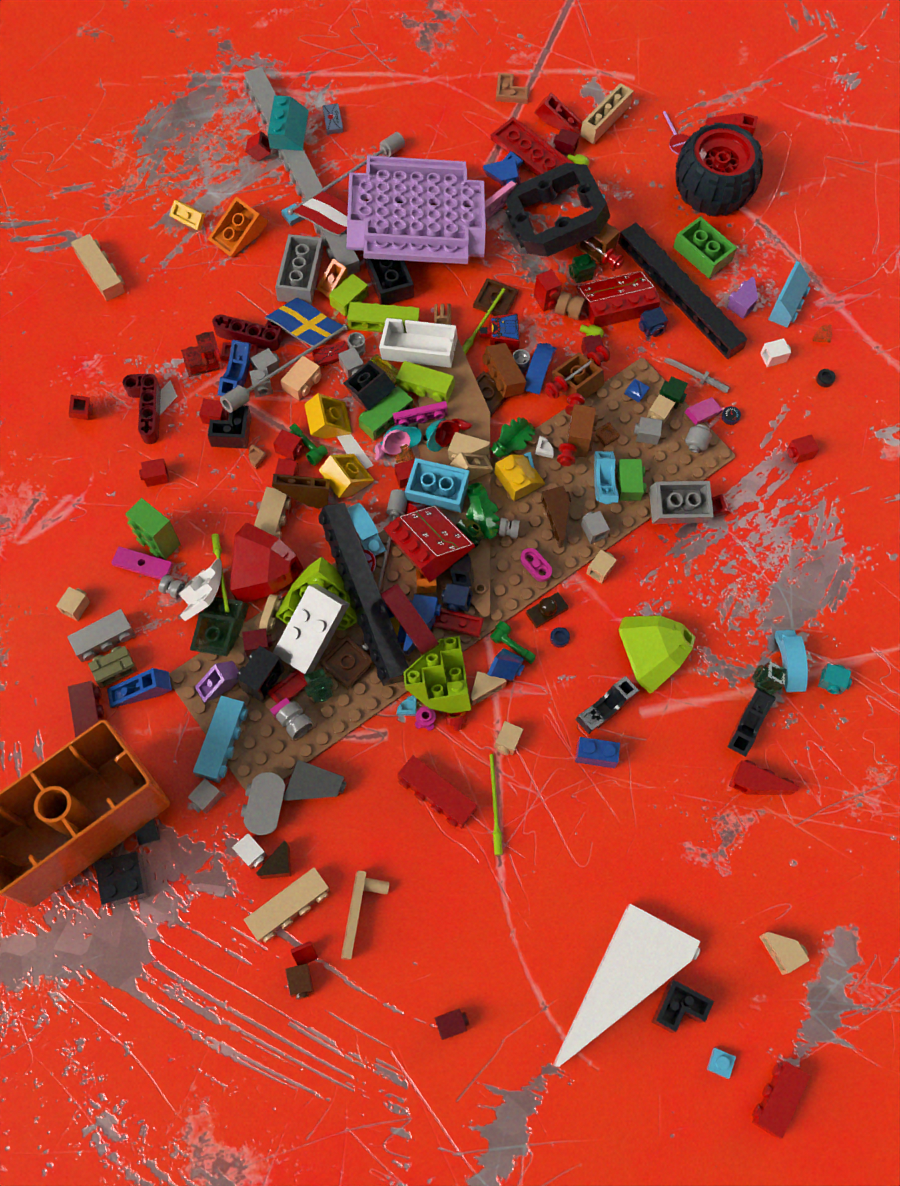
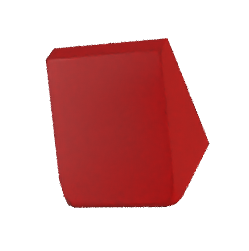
M723 494L712 498L714 517L731 513L727 499Z
M311 941L291 949V954L298 966L317 959V954Z

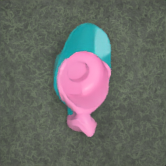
M402 424L393 426L385 433L383 441L376 444L375 460L383 459L385 453L396 455L416 446L422 438L421 430L417 427H406Z

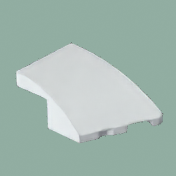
M219 558L208 569L202 570L197 576L186 583L178 593L188 604L180 615L184 621L207 608L213 601L218 591L222 574V561Z

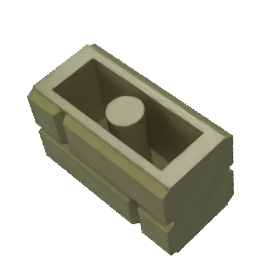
M125 646L115 647L111 650V653L105 656L98 655L92 659V662L88 663L100 688L138 671Z

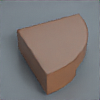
M252 444L249 448V461L257 469L267 457V453Z

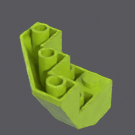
M323 557L310 564L292 584L276 612V617L288 625L307 587L312 584L320 585L350 604V597L344 589V581L337 569ZM351 604L336 630H346L357 622V616Z
M660 615L624 617L618 630L635 678L640 686L649 693L654 692L680 668L693 649L695 636L682 623Z
M460 636L439 639L437 647L421 656L404 671L405 689L429 709L447 713L470 711L471 704Z

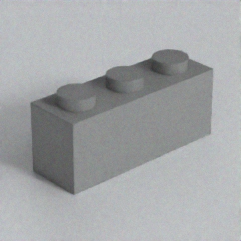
M119 609L67 636L76 656L83 662L92 660L101 652L111 650L114 645L120 642L128 641L135 633L122 609Z

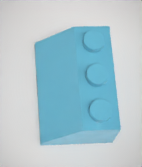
M796 261L768 319L786 328L790 321L794 323L798 312L795 311L796 309H801L804 302L802 297H806L811 288L808 287L811 279L800 262Z
M415 458L405 490L407 500L429 506L436 505L438 508L461 513L467 494L470 471Z

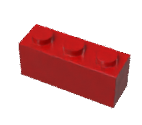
M781 1061L780 1064L777 1063L772 1070L773 1079L770 1084L768 1083L764 1087L762 1092L764 1098L761 1104L756 1105L752 1114L754 1117L753 1124L775 1138L780 1139L783 1138L811 1077L787 1061Z

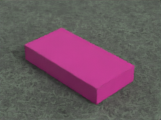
M711 397L687 408L685 413L697 425L721 414L723 409Z

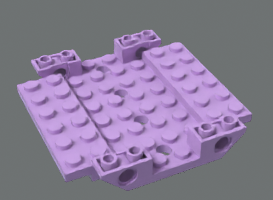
M367 155L366 173L349 172L346 250H363V258L456 264H468V257H484L486 231L484 181L467 180L466 162Z

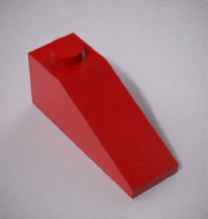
M550 93L541 101L534 112L540 119L559 130L563 128L581 135L583 122L556 96Z

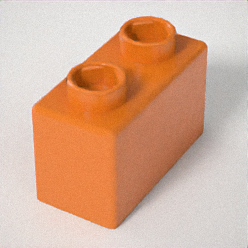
M101 720L0 791L1 896L30 908L37 906L169 807L170 801L132 748L108 721Z

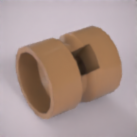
M562 291L557 301L555 313L562 316L568 314L569 318L578 321L585 304V298L579 296L573 298L572 294Z

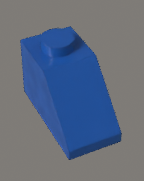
M515 158L483 165L486 175L503 186L510 181H513L516 185L521 183L519 168Z
M503 648L495 656L487 675L513 680L517 675H521L525 667L522 665L524 658Z

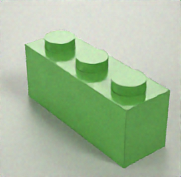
M397 386L390 395L384 397L369 411L361 413L358 418L359 427L375 441L395 424L393 413L413 409V399Z

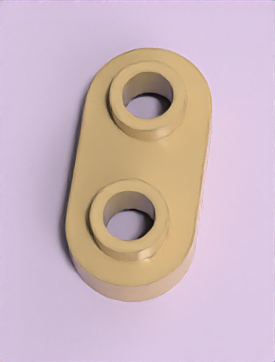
M269 595L260 620L259 629L266 628L267 632H269L270 629L274 628L276 622L274 616L282 603L279 600V596Z

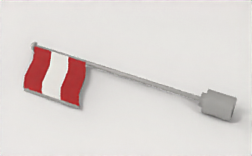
M399 132L393 133L380 142V151L372 156L383 154L390 157L405 146L403 136ZM367 159L294 208H289L288 214H295L307 219L331 234L340 236L347 231L348 204L324 191L349 176V172L353 173L367 164Z

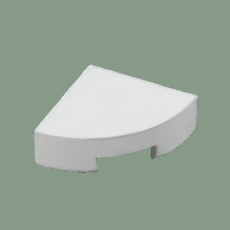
M540 436L535 454L553 458V447L545 437Z

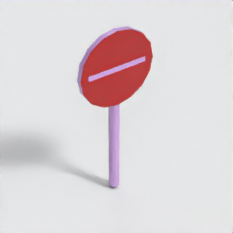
M664 111L663 114L674 134L670 139L669 147L674 153L680 154L681 148L689 136L677 134L666 111Z

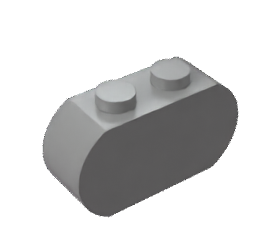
M261 773L252 780V784L247 785L245 796H249L247 805L243 804L241 817H244L243 822L246 828L253 834L267 835L277 828L285 792V783L275 773Z

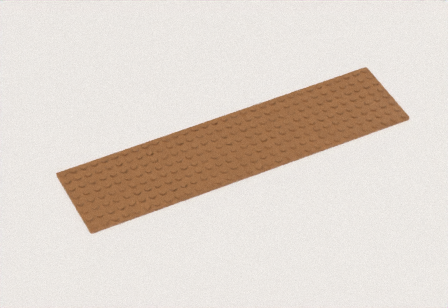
M644 358L638 359L604 382L601 388L585 399L583 406L595 407V415H598L592 451H588L586 458L574 456L576 458L575 464L569 467H564L557 461V456L562 454L559 451V445L567 443L571 416L565 412V409L535 428V435H530L533 440L525 441L527 444L525 449L515 450L509 454L524 455L531 452L534 468L545 482L544 486L513 501L494 474L495 463L506 457L503 456L500 459L495 455L490 458V464L494 469L490 472V500L498 506V511L493 514L500 518V521L494 523L500 526L501 518H507L508 521L520 520L517 539L507 535L504 537L498 536L499 532L496 533L497 536L490 539V615L483 617L472 603L468 612L458 611L484 618L480 638L431 627V632L437 641L442 638L460 636L463 653L494 631L499 621L506 622L591 562L600 550L605 552L651 519L649 487L655 482L704 481L735 458V454L705 422L700 424L710 429L709 432L712 434L708 448L705 451H699V453L688 449L689 446L685 443V439L689 429L696 425L685 413L686 409L690 407L685 401L683 404L679 403L677 409L673 408L670 416L661 428V436L657 445L636 442L637 434H634L635 423L639 424L640 417L647 418L649 409L657 399L665 381ZM634 378L650 387L640 403L624 394ZM540 436L545 437L553 447V458L535 454ZM595 451H613L616 459L615 484L617 492V465L619 459H642V466H645L643 483H646V494H643L641 501H619L618 499V502L611 504L596 501L594 487ZM564 485L566 492L570 493L571 502L569 504L564 544L562 548H559L541 502L542 491ZM601 511L610 531L607 538L590 544L581 526L582 519L589 512ZM383 530L378 535L386 549L388 535ZM391 541L380 594L397 583L409 600H413L414 594L437 597L441 608L447 609L441 600L442 591L446 589L447 584L453 582L450 569H446L436 577L435 593H417L416 567ZM527 548L537 550L550 564L552 575L548 581H537L520 562L523 550ZM385 551L375 556L376 567L372 574L377 586ZM527 558V561L531 562L533 559ZM335 562L332 565L337 569V563ZM543 571L539 572L540 575H545ZM479 588L477 591L481 592L484 589ZM263 611L169 673L171 686L205 734L208 732L221 696L245 703L248 714L245 721L241 722L240 737L238 740L235 739L233 744V756L231 759L228 758L227 766L245 791L247 785L252 784V780L264 772L275 773L282 780H285L293 774L298 760L309 763L408 692L405 689L404 681L383 686L377 676L375 663L349 690L320 665L319 662L346 635L362 648V645L365 644L364 634L357 622L346 630H336L314 671L305 674L312 684L290 701H297L303 709L302 714L309 716L314 723L306 734L295 740L287 733V726L283 727L272 716L270 709L277 704L269 695L262 703L245 693L239 682H237L230 690L204 703L195 688L199 681L217 663L233 661L238 670L247 665L249 657L246 656L244 651L242 632L258 630ZM276 613L274 616L276 618L275 626L267 632L268 635H272L273 646H270V652L272 653L287 627V624L276 617ZM400 644L401 649L403 651L404 644ZM417 647L409 656L404 654L408 667L422 656ZM364 650L370 655V650ZM281 660L284 672L274 687L296 670V668Z

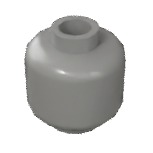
M701 424L691 427L685 439V443L689 446L688 449L695 453L705 451L712 438V434L709 432L710 429Z

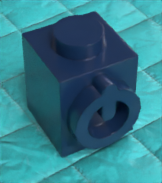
M661 307L647 310L641 315L639 328L645 333L646 337H657L665 332L668 319Z
M452 582L447 584L446 589L442 591L441 600L448 610L468 612L473 593L469 586L456 585Z

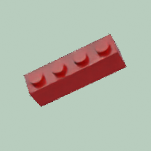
M414 755L398 772V782L404 788L408 789L410 787L415 791L414 795L422 802L426 800L430 803V808L439 815L441 813L445 815L447 822L455 828L459 826L462 829L477 810V805Z

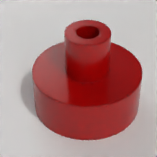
M466 713L446 714L447 724L454 726L455 731L461 730V724L467 721Z

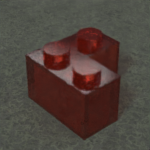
M213 331L195 335L198 346L181 350L189 377L224 369Z

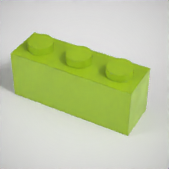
M407 361L403 362L396 376L397 386L405 392L410 391L421 397L432 398L437 402L446 401L447 403L455 387L453 375Z

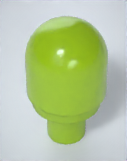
M568 154L567 158L574 164L589 166V159L586 156Z
M582 324L579 330L586 333V336L600 335L602 339L604 335L603 329L596 325L590 324L588 327Z

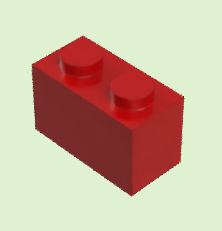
M552 269L536 275L534 298L543 312L556 308L561 293L562 284Z

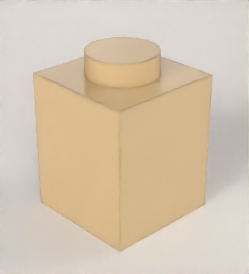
M659 394L649 409L647 418L662 420L663 427L674 408L675 402Z
M600 550L588 566L586 574L602 584L614 568L617 559L611 553Z
M68 587L56 607L62 614L78 621L90 601L86 596L87 593L79 588L75 590Z
M504 721L494 748L503 755H513L523 728Z

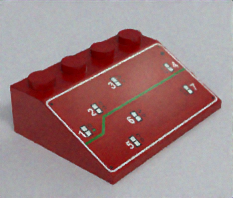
M641 271L576 285L579 296L585 298L584 309L590 324L599 327L641 318L645 311L656 309L661 303L656 288Z
M436 505L399 516L383 528L391 541L429 583L475 547Z

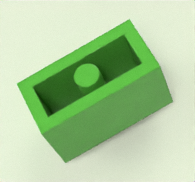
M619 459L617 465L619 501H641L643 494H646V483H643L645 466H642V459Z

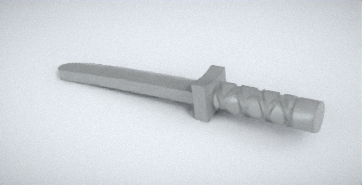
M665 358L664 360L665 363L700 379V384L702 385L706 382L725 393L730 388L709 377L708 371L702 374L673 359Z

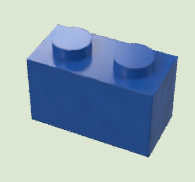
M580 737L577 742L575 763L615 768L619 760L620 743Z

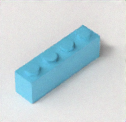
M225 696L220 697L193 770L196 777L220 783L221 778L225 777L228 768L226 766L228 758L231 759L234 753L233 744L235 739L238 740L241 734V722L245 721L248 714V709H246L247 707L244 702Z

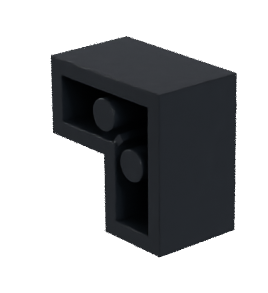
M242 405L232 413L229 412L228 421L210 420L208 439L211 447L248 449L252 418L249 406Z
M672 980L668 982L651 1022L673 1033L677 1031L683 1015L699 1023L706 1022L714 1001Z

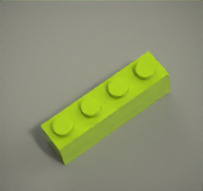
M350 302L347 318L348 330L383 333L386 318L401 319L404 333H407L405 320L419 321V308Z

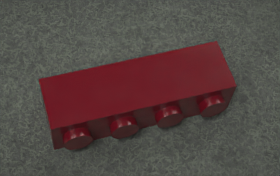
M92 681L67 686L75 738L101 721L104 716L103 706L99 704V698H101L99 686L96 687Z

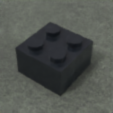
M371 360L343 383L354 399L368 411L384 397L390 395L392 390L396 388L385 371Z
M261 646L257 650L252 651L249 656V662L237 674V680L242 690L263 703L268 696L267 692L274 687L284 672L282 661L279 656Z
M137 851L94 862L101 905L109 908L150 897L143 857Z

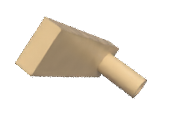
M359 870L355 875L341 959L351 960L363 890L386 895L389 890V882L366 878V872Z

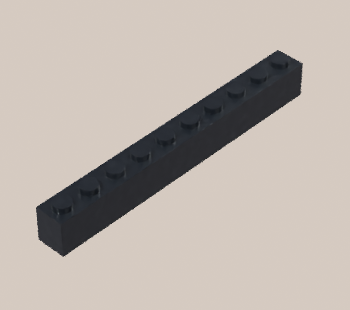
M634 223L620 232L618 244L727 359L743 350L747 342L744 333L734 326L733 322L722 313L721 309L711 302V299L700 290L698 285L690 280L689 276L678 267L676 262L670 259L667 253L656 244L654 239L649 237L642 227Z
M345 503L326 505L319 514V523L323 526L325 539L329 542L332 557L335 558L338 573L344 581V589L348 592L351 607L355 610L357 616V623L364 634V642L368 645L371 660L377 668V676L383 686L403 682L404 671L409 667Z

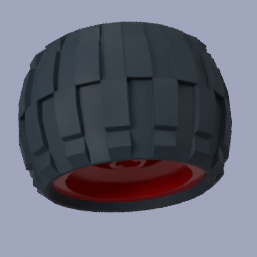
M725 123L705 125L694 132L681 148L676 163V185L682 200L697 212H703L711 216L731 214L734 210H739L748 203L757 191L763 175V154L761 146L753 138V134L737 125Z

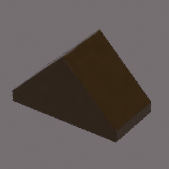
M286 841L281 843L256 872L258 877L268 879L291 876L290 847Z

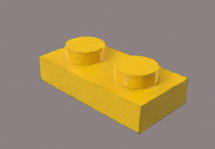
M174 200L170 216L196 230H201L205 213L179 200Z

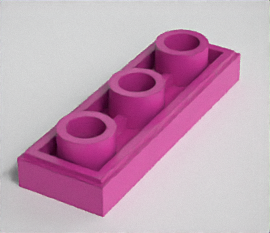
M444 401L393 413L395 426L402 424L407 427L416 422L425 423L427 420L434 418L442 419L448 415L447 403Z
M120 546L111 562L113 566L159 580L164 575H169L173 563Z

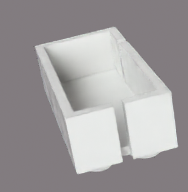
M386 318L379 346L382 360L452 367L458 339L455 325L405 320L407 333H404L401 319Z

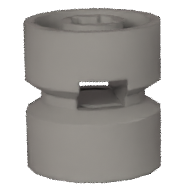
M297 701L290 702L276 714V719L283 727L287 726L286 731L293 740L306 734L314 724L309 716L302 714L303 709Z

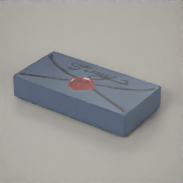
M322 105L327 134L342 133L343 126L339 105Z

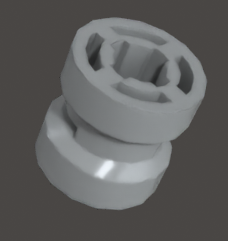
M359 332L351 333L347 339L348 349L355 347L359 356H362L366 351L365 337Z
M518 349L513 353V358L523 374L529 368L530 354L524 349Z
M501 518L498 536L504 537L507 535L517 539L520 520L508 521L507 518Z
M166 574L159 583L158 591L163 594L168 593L172 598L178 599L180 597L178 593L185 586V582L179 579L174 580L172 576Z

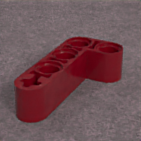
M221 314L216 315L212 320L218 337L231 341L238 340L258 344L259 348L264 350L269 348L270 351H276L280 347L286 330L279 325L276 326L277 324L270 320L267 321L266 326Z
M153 374L127 375L122 383L128 396L140 398L138 431L146 444H154L159 438L160 385Z
M397 583L380 594L387 608L394 614L422 656L439 645L433 633Z

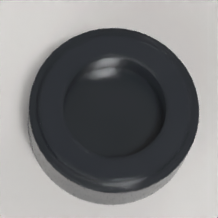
M822 369L819 371L816 381L822 387H830L836 377L831 370Z

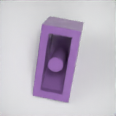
M233 661L215 664L195 686L204 703L230 690L238 682L237 674L239 670Z

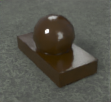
M557 592L550 597L543 598L540 603L528 609L526 614L534 626L538 628L568 610L569 607Z

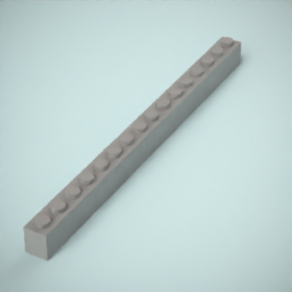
M259 67L244 72L245 80H243L245 89L249 90V97L251 101L255 102V109L257 113L260 112V119L262 124H266L268 134L274 95L276 94L263 68ZM277 150L280 160L283 159L284 161L283 165L286 172L289 171L291 183L296 185L297 195L302 197V202L323 189L304 150ZM313 224L316 233H319L320 238L323 240V246L327 248L328 258H334L348 268L347 276L359 272L360 263L355 251L346 250V233L337 236Z

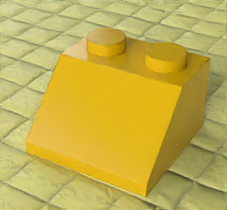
M318 393L304 404L312 436L327 439L352 433L344 401Z
M355 454L330 455L319 469L324 479H330V486L339 498L351 497L375 481Z
M509 455L495 463L494 474L513 501L545 485L541 476L530 465L529 459L524 455Z

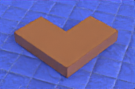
M498 73L496 101L527 104L529 87L513 86L514 74Z

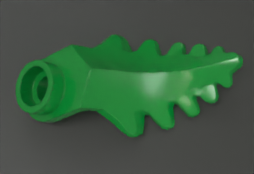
M518 417L517 422L511 419L510 426L507 424L502 426L500 438L493 443L491 450L501 459L503 456H508L512 451L525 449L527 447L525 441L533 440L530 435H535L536 429L525 418L521 419Z
M472 483L467 487L470 505L466 512L467 519H474L476 524L479 525L481 532L485 536L484 539H493L494 536H497L496 533L499 532L497 529L500 528L498 524L494 523L500 521V518L493 514L498 511V506L488 498L487 491L482 486V483Z

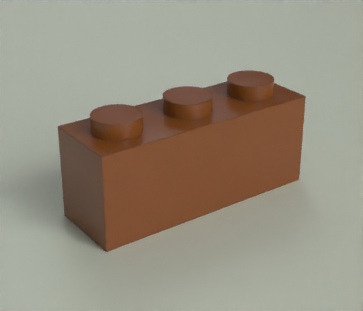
M506 343L486 346L485 353L483 354V363L487 365L490 376L494 379L497 390L501 392L503 398L523 394L526 380Z

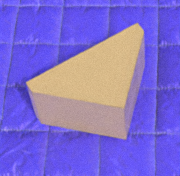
M477 671L470 699L471 706L505 688L506 679L492 677Z

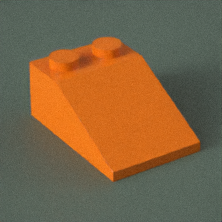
M235 197L208 237V240L233 258L261 234L269 221L238 197Z

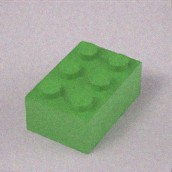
M701 216L676 235L673 245L675 250L709 279L733 261L737 250L733 243Z
M143 498L125 513L128 519L127 524L133 529L132 533L137 537L138 543L143 547L147 545L150 548L149 551L158 558L160 556L166 560L181 545L170 520Z

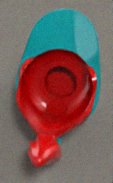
M459 418L452 419L451 421L439 419L431 423L426 430L427 448L433 452L440 451L451 443L455 432L459 433L460 429L467 430L473 424Z

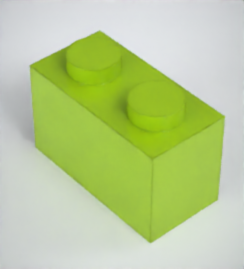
M351 274L342 281V284L330 292V305L346 317L350 302H362L369 296L368 285L356 275Z

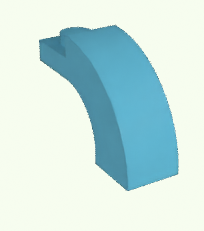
M595 451L594 455L596 501L604 504L618 502L619 499L615 484L616 459L613 451Z
M360 503L348 507L347 510L363 550L371 551L374 556L386 551L378 535L379 532L365 508Z
M795 630L775 631L774 637L779 646L783 664L781 680L786 692H806L808 664L802 636H797Z

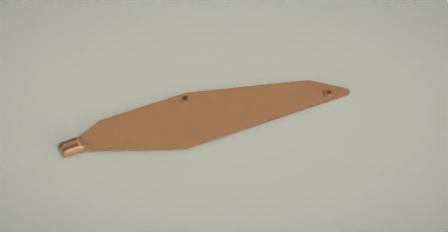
M444 304L440 305L439 316L438 305H434V323L452 325L451 304L447 305V316L445 315ZM457 339L451 368L422 364L420 366L454 376L455 387L447 402L448 415L442 419L451 421L452 419L459 418L469 422L473 426L467 430L460 429L459 433L490 442V411L462 346ZM419 396V407L439 403L432 398ZM434 418L427 420L425 423H418V428L422 432L421 441L418 443L421 460L449 465L452 462L448 456L450 444L438 452H433L427 448V441H424L427 439L426 430L428 426L439 419ZM488 454L486 456L490 462V454ZM490 473L468 482V485L477 482L482 483L490 499ZM466 494L461 513L442 508L439 509L456 525L461 519H467L466 512L469 508L470 500ZM483 538L478 547L468 552L474 572V582L472 587L469 586L473 593L471 603L483 617H488L490 615V539ZM479 588L484 589L481 592L477 591Z

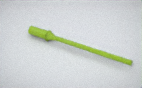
M505 288L501 290L472 336L466 339L462 346L465 355L473 345L474 338L479 332L480 327L483 326L505 292Z
M215 533L211 535L213 553L221 560L222 548L219 535ZM222 569V574H221V580H220V582H221V588H222V594H223L225 612H229V606H228V600H227V594H226V588H225V582H224V576H223V569Z
M490 754L495 824L492 835L495 856L503 855L502 832L498 823L494 754Z

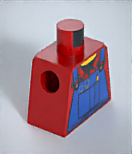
M518 313L491 317L489 327H480V338H490V346L506 343L509 350H518L520 344Z

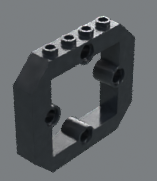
M564 163L516 185L505 201L507 205L505 212L512 228H514L513 230L518 238L521 249L525 247L527 254L551 256L600 234L611 217L599 187L587 165ZM578 184L577 193L581 206L591 208V210L572 219L561 217L555 221L554 227L535 235L530 214L524 211V208L539 201L543 203L552 202L556 198L557 193Z

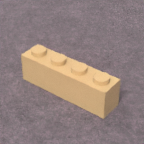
M620 83L583 121L580 136L594 144L631 105L634 91Z
M87 234L71 242L75 254L106 301L125 293L123 288L124 280L121 275H116L117 270L113 263L108 262L109 258L105 251L101 252V246L97 239L93 240L91 235Z
M266 487L254 526L281 540L282 532L280 530L286 524L287 516L285 514L287 509L289 510L291 507L292 499L275 488Z
M312 868L246 917L244 921L258 942L264 941L267 943L276 936L275 932L281 927L283 930L289 927L294 922L292 919L297 915L303 916L310 911V906L316 901L320 903L329 896L327 893L330 889L317 870Z

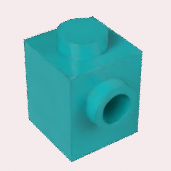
M828 663L822 669L818 687L826 689L831 694H842L851 686V671L845 669L842 665Z

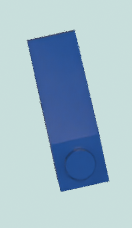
M414 594L412 605L430 629L436 622V616H440L441 604H439L437 597ZM406 633L403 651L405 655L409 656L416 646Z
M152 668L108 688L110 707L114 708L155 698L171 691L172 686L169 672Z

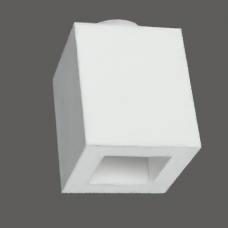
M783 338L765 343L760 354L766 366L771 367L786 363L791 354V348Z
M249 833L232 847L250 869L259 867L265 861L264 857L267 855Z

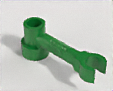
M294 423L289 427L291 429L290 433L301 437L302 443L311 450L306 454V457L312 465H317L328 454L325 446L320 445L317 447L303 434L298 425Z
M499 621L490 639L497 644L502 641L531 664L535 660L536 655L508 637L512 631L511 627L505 622Z

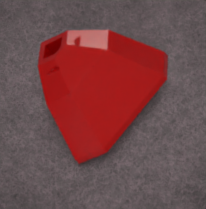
M245 523L235 534L230 591L238 604H244L277 593L294 582L303 571L297 555L278 537L250 523Z

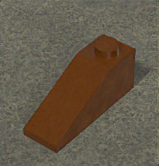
M273 474V488L309 507L323 508L328 505L330 479Z
M564 485L542 491L541 502L559 548H562L564 544L569 504L571 502L570 493L566 492Z

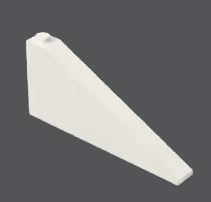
M629 904L553 1065L560 1067L689 964L692 959L696 960L701 950L698 947L700 941Z

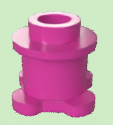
M428 707L420 708L416 713L417 721L415 722V727L417 729L426 728L428 731L433 730V722L436 718L434 710Z

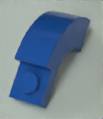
M232 340L228 366L225 374L220 377L219 396H223L237 386L244 387L250 367L251 343Z
M548 343L537 344L525 378V391L540 394L549 366L555 355L556 347Z

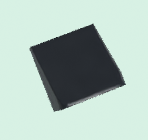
M154 818L135 832L139 846L160 840Z

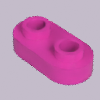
M527 548L522 551L520 562L537 581H548L552 575L550 564L533 548ZM527 558H532L533 561L529 562ZM543 571L545 575H540L539 572Z

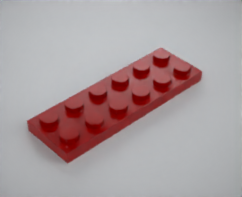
M514 117L491 134L490 139L506 152L512 151L523 160V165L537 176L564 163H573ZM566 189V190H564V191H561V192H559V193L563 194V193L566 192L568 189Z

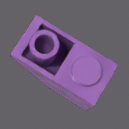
M751 277L748 281H743L737 292L733 291L728 298L730 301L727 308L742 319L754 309L758 300L754 277Z

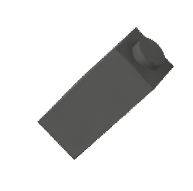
M298 760L283 799L300 800L337 797L339 793L343 794L347 782L344 781V776Z

